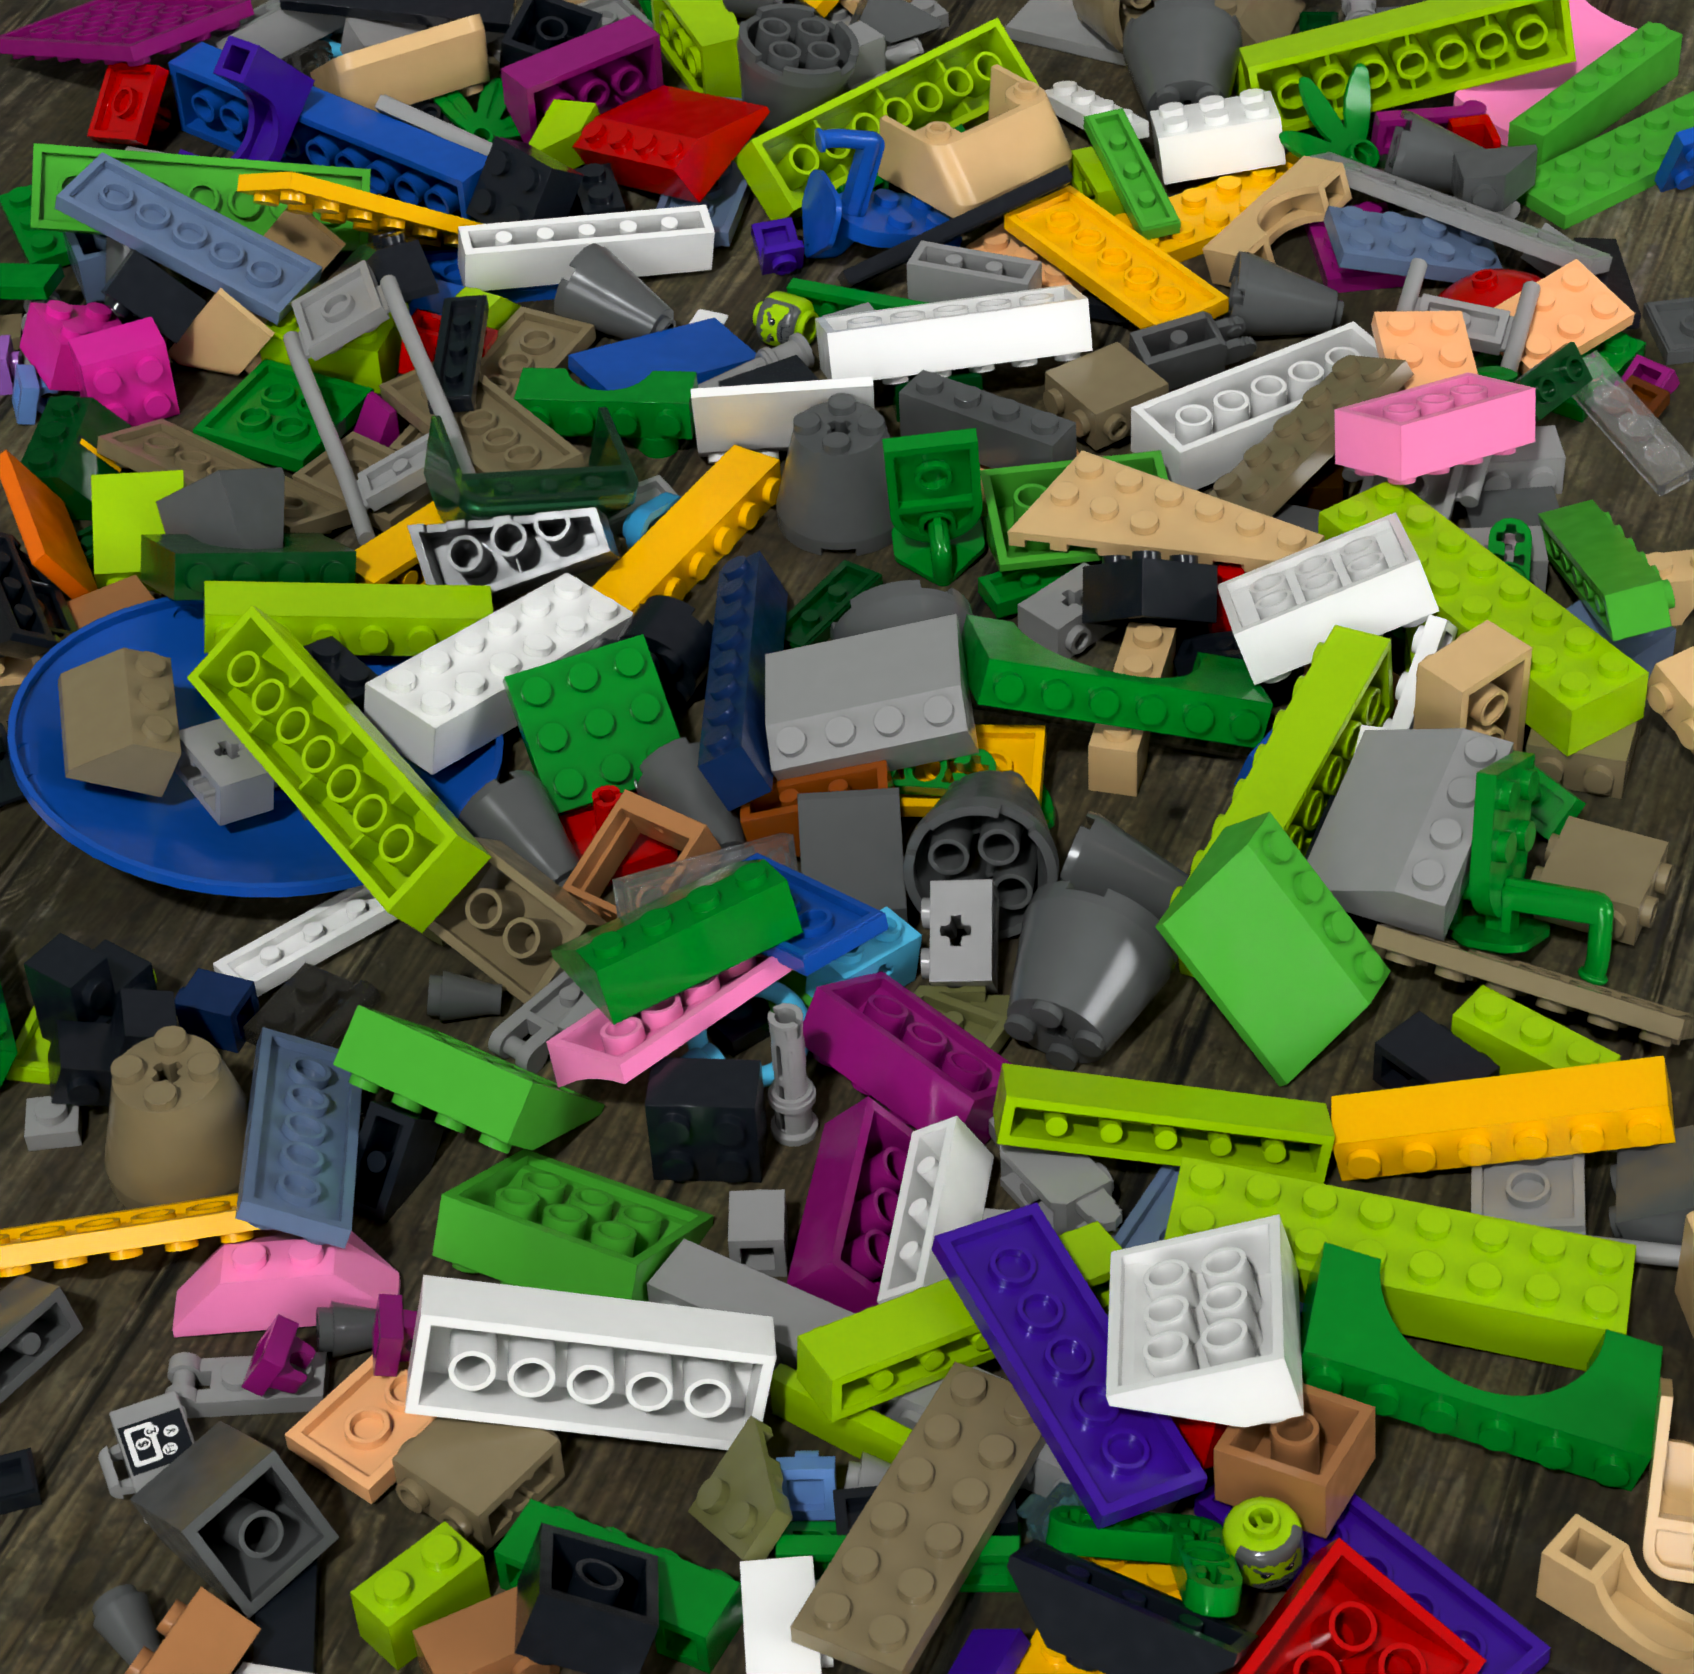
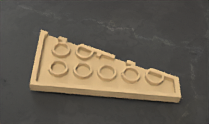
M1083 450L1008 531L1009 546L1026 547L1027 541L1050 543V550L1067 552L1070 545L1095 548L1099 556L1126 555L1130 556L1131 559L1133 551L1144 550L1161 552V559L1169 560L1171 555H1197L1198 564L1214 565L1215 562L1241 564L1244 572L1252 571L1325 541L1324 535Z

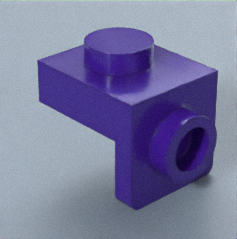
M792 217L751 225V235L762 275L772 273L785 275L796 269L803 268L805 248L803 241L798 240Z

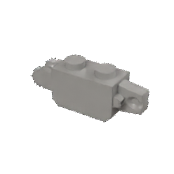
M994 1117L988 1119L989 1135L1000 1150L1001 1187L1020 1207L1037 1202L1058 1236L1067 1231L1075 1230L1098 1221L1114 1238L1119 1230L1117 1227L1122 1223V1209H1119V1205H1116V1201L1112 1198L1114 1182L1103 1164L1095 1163L1088 1155L997 1144Z

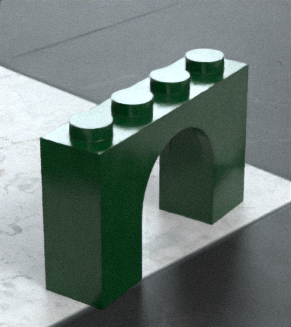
M284 533L283 548L239 549L214 546L200 542L187 534H141L140 581L174 601L204 600V581L355 583L356 551L320 533Z

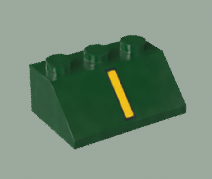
M71 395L50 396L21 463L64 501L71 520L92 521L91 475L132 472V469L118 467L115 465V461L97 453L98 436L132 426L94 398L74 397Z

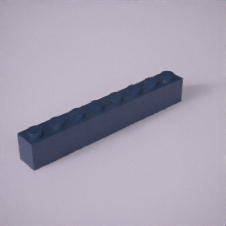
M760 551L748 557L737 556L728 561L722 570L719 571L697 767L728 811L771 792L773 787V773L771 772L765 727V654L784 650L788 593Z

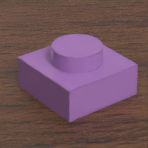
M0 335V395H10L13 393L16 365L23 364L21 352L14 351L11 335Z

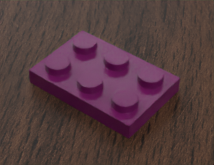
M1368 201L1359 205H1350L1358 207L1363 211L1377 213L1389 211L1386 202L1376 203ZM1324 221L1304 224L1325 286L1336 290L1338 293L1403 287L1406 276L1339 267Z

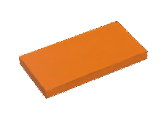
M4 450L0 454V480L32 565L71 599L97 590V585L64 501L8 450Z

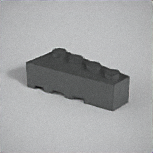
M597 507L539 512L535 515L496 516L492 519L455 520L440 524L407 525L426 585L490 586L493 604L537 589L566 572L574 576L620 559L607 516Z

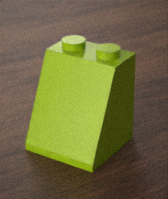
M183 470L91 475L94 576L98 589L135 574L140 579L141 534H165L156 501L186 487ZM142 582L148 591H154L156 593L162 594L161 592L155 590L154 588Z

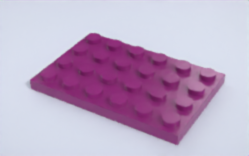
M92 0L0 35V54H12L13 59L34 56L35 60L40 61L57 57L58 62H67L78 58L83 64L103 60L105 65L126 61L130 67L139 66L150 62V55L156 53L161 55L170 54L181 50L180 44L183 42L194 43L211 38V31L235 29L241 26L240 20L254 15L251 0Z

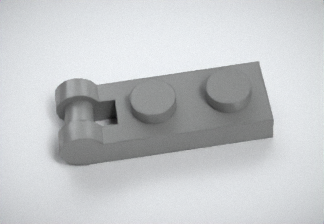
M563 971L492 1032L488 1041L489 1050L503 1059L509 1057L515 1059L516 1066L536 1074L543 1068L549 1055L546 1041L560 1033L557 1026L564 1019L566 1012L583 996L584 992ZM528 1033L532 1036L526 1042L522 1040Z
M180 1352L169 1359L167 1377L172 1385L165 1390V1393L177 1392L181 1405L186 1409L188 1418L310 1412L328 1395L330 1363L327 1352H316L306 1369L290 1363L295 1370L307 1375L306 1381L297 1393H288L269 1387L261 1397L241 1387L253 1356L200 1358L190 1352ZM210 1386V1389L197 1390L195 1387Z

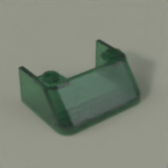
M598 407L588 463L590 467L462 474L441 416H431L423 473L439 517L444 523L455 520L492 519L496 516L535 515L539 512L597 507L609 520L635 502L639 485L638 478L607 407Z

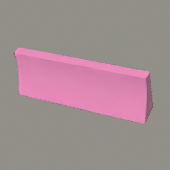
M1569 0L1576 55L1575 62L1458 90L1454 94V106H1462L1464 102L1469 100H1477L1484 103L1487 108L1486 114H1489L1500 136L1501 145L1508 147L1509 123L1638 29L1612 19L1585 0Z
M760 953L614 1025L599 1008H596L546 1041L558 1088L586 1079H602L626 1084L793 969L779 963L777 958L767 957Z

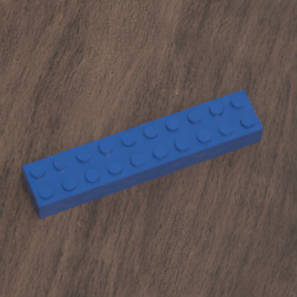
M201 41L168 62L181 130L236 153L244 140L248 127V104L244 94L237 87L213 73L222 49ZM312 86L280 162L371 169L370 193L482 223L466 214V211L488 156Z

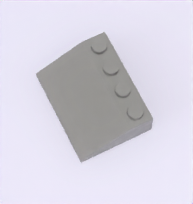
M957 614L765 654V727L771 772L777 781L881 760H887L889 770L894 771L979 753Z
M1465 728L1365 730L1307 859L1343 909L1355 915L1444 941L1470 879L1477 772L1512 753L1514 742Z

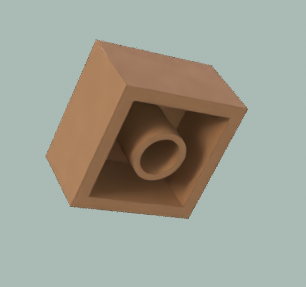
M1303 1383L1304 1415L1288 1418L1275 1424L1264 1423L1245 1428L1231 1425L1227 1427L1213 1449L1215 1500L1236 1506L1249 1498L1259 1496L1276 1498L1288 1504L1299 1517L1303 1531L1327 1538L1375 1460V1407Z

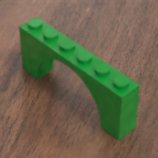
M966 615L961 638L969 688L978 705L1255 748L1264 738L1273 702L1260 683L1254 685L1243 659L1198 652L1193 671L1188 675L1172 678L1132 676L1092 667L1059 655L1027 637L1014 622Z
M1327 1242L1324 1243L1308 1278L1300 1320L1303 1383L1374 1406L1376 1415L1389 1416L1412 1423L1434 1433L1447 1434L1482 1445L1486 1449L1502 1451L1540 1463L1542 1466L1550 1469H1560L1586 1477L1608 1487H1618L1627 1491L1633 1490L1652 1457L1663 1346L1606 1329L1587 1362L1586 1372L1562 1388L1528 1396H1511L1480 1390L1466 1385L1434 1367L1403 1337L1395 1325L1383 1298L1380 1280L1381 1259Z

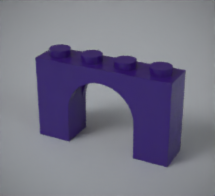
M229 35L213 73L237 87L244 94L249 109L246 135L239 149L231 158L280 162L315 80L263 47ZM182 149L178 153L181 155L199 156Z

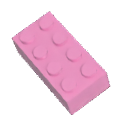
M1468 372L1334 409L1335 464L1353 468L1356 475H1379L1387 477V481L1390 484L1408 485L1415 483L1416 477L1421 475L1449 473L1450 467L1455 465L1480 464L1483 462V457L1489 455L1514 454L1517 447L1535 442L1536 388Z

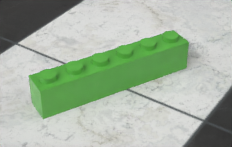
M1647 22L1509 123L1508 147L1536 144L1538 148L1537 167L1594 139L1678 76L1683 34L1670 30L1663 24Z
M1588 500L1538 514L1548 560L1613 641L1672 626L1669 609L1675 608V598L1669 580H1662L1656 565L1650 566L1648 564L1645 553L1636 550L1633 539L1624 536L1620 524H1613L1609 512H1603L1593 500Z

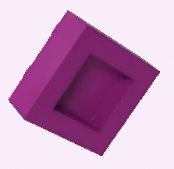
M379 1294L372 1328L373 1376L396 1377L399 1362L410 1361L417 1312L403 1309L402 1295Z
M280 1314L277 1315L257 1343L241 1386L242 1388L261 1397L269 1387L288 1393H297L306 1381L307 1375L295 1370L290 1363L306 1369L316 1353L312 1346L295 1336L299 1323Z

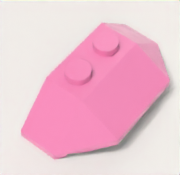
M275 1229L253 1231L254 1238L236 1243H223L177 1290L172 1330L174 1338L267 1330L278 1314L299 1323L298 1327L316 1326L317 1307H330L331 1301L376 1309L379 1294L400 1295V1274L353 1231H351L346 1247L343 1249L329 1244H313L306 1241L303 1237Z

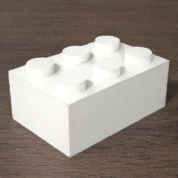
M1253 88L1242 91L1239 94L1240 96L1223 99L1222 96L1212 95L1200 99L1199 103L1183 105L1179 102H1171L1161 105L1159 110L1150 111L1155 155L1164 185L1286 164L1284 146L1279 139V134L1282 132L1281 117L1271 91L1264 92L1262 89Z

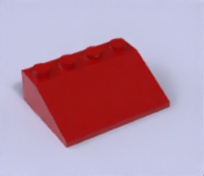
M662 85L596 116L593 121L583 128L581 136L572 147L586 165L591 163H610L617 184L700 203L765 120L770 110L767 106Z
M1338 1537L1313 1555L1256 1632L1259 1639L1253 1650L1235 1666L1231 1667L1226 1674H1477L1487 1660Z

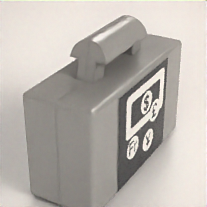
M171 1391L109 1413L118 1444L109 1449L105 1446L100 1451L98 1459L110 1495L114 1498L124 1499L123 1495L136 1494L195 1443L187 1422L186 1409L181 1405L176 1391ZM123 1459L129 1478L119 1481L113 1462Z

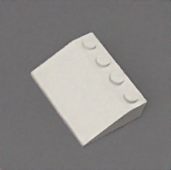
M873 377L691 389L698 454L700 457H708L709 464H715L733 445H737L779 459V452H787L789 449L794 428V417L815 405L828 402L832 395L838 393L850 394L855 398V402L874 408Z
M1396 512L1217 584L1232 632L1254 685L1262 682H1279L1288 677L1292 670L1309 663L1311 664L1317 644L1319 642L1325 643L1334 625L1383 637L1384 633L1401 626L1404 628L1418 626L1427 621L1429 614L1439 612L1420 559Z
M1280 1214L1111 1252L1106 1398L1109 1406L1243 1428L1264 1423L1275 1424L1288 1418L1304 1415L1298 1267Z

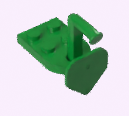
M976 428L884 438L882 443L891 521L894 525L892 529L894 558L899 564L938 586H948L985 551L983 525L980 519L983 504Z
M1514 751L1477 772L1470 879L1447 935L1461 945L1498 953H1521L1530 950L1549 937L1550 926L1539 920L1519 917L1520 912L1589 924L1586 959L1584 966L1579 967L1577 973L1581 979L1590 984L1606 985L1614 920V906L1611 899L1599 891L1524 879L1528 852L1532 849L1536 836V826L1534 821H1530L1531 804L1537 796L1540 778L1538 771L1534 770L1535 754ZM1464 899L1471 900L1474 910L1478 914L1483 915L1463 916Z

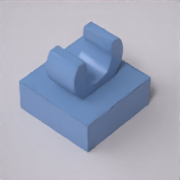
M16 365L12 404L17 424L35 425L37 411L43 413L49 398H42L41 396L46 393L58 394L59 390H49L41 378L37 379L34 365Z
M819 1450L795 1451V1457H776V1461L780 1463L783 1475L782 1492L788 1497L792 1513L791 1521L835 1520L833 1490H837L835 1456L819 1457Z

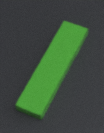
M1123 108L1084 116L1083 128L1134 230L1147 240L1180 233L1181 221Z

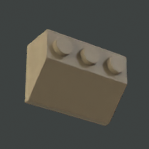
M1215 0V6L1223 9L1231 16L1236 15L1242 30L1243 47L1294 34L1299 25V12H1306V3L1303 0Z
M121 648L61 673L58 679L65 778L162 797L182 754L171 658L160 656L150 651L142 652Z
M474 837L489 853L491 858L427 928L498 984H502L504 989L525 1004L564 971L553 959L550 950L608 922L501 840Z

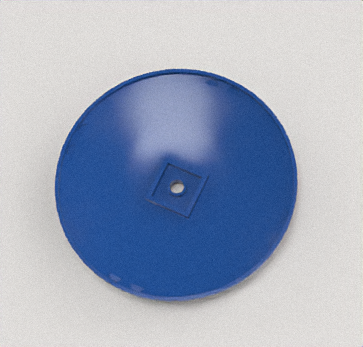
M164 597L130 606L99 618L73 632L52 647L33 666L22 681L13 699L8 718L7 744L14 777L30 806L45 823L69 843L91 857L118 870L148 881L213 895L281 898L316 895L364 885L311 822L304 820L297 806L279 785L277 788H274V810L219 826L175 771L162 797L65 778L58 691L59 676L65 671L121 648L142 652L150 651L160 656L171 658L179 730L221 718L187 679L189 674L208 654L204 653V600L174 601L169 597ZM355 655L378 676L414 657ZM503 734L434 775H431L404 756L402 757L454 816L459 819L461 811L475 793L495 778L497 781L499 780L504 746Z

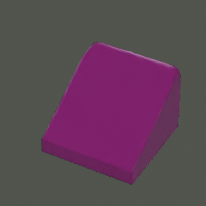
M1637 354L1614 388V392L1617 393L1630 375L1667 390L1670 394L1677 389L1680 381L1675 370Z
M372 391L366 395L354 432L389 447L400 436L397 411Z

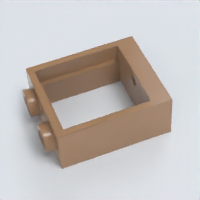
M625 789L562 888L606 922H610L629 913V911L599 897L640 833L682 851L650 902L704 877L721 850V846L707 825Z

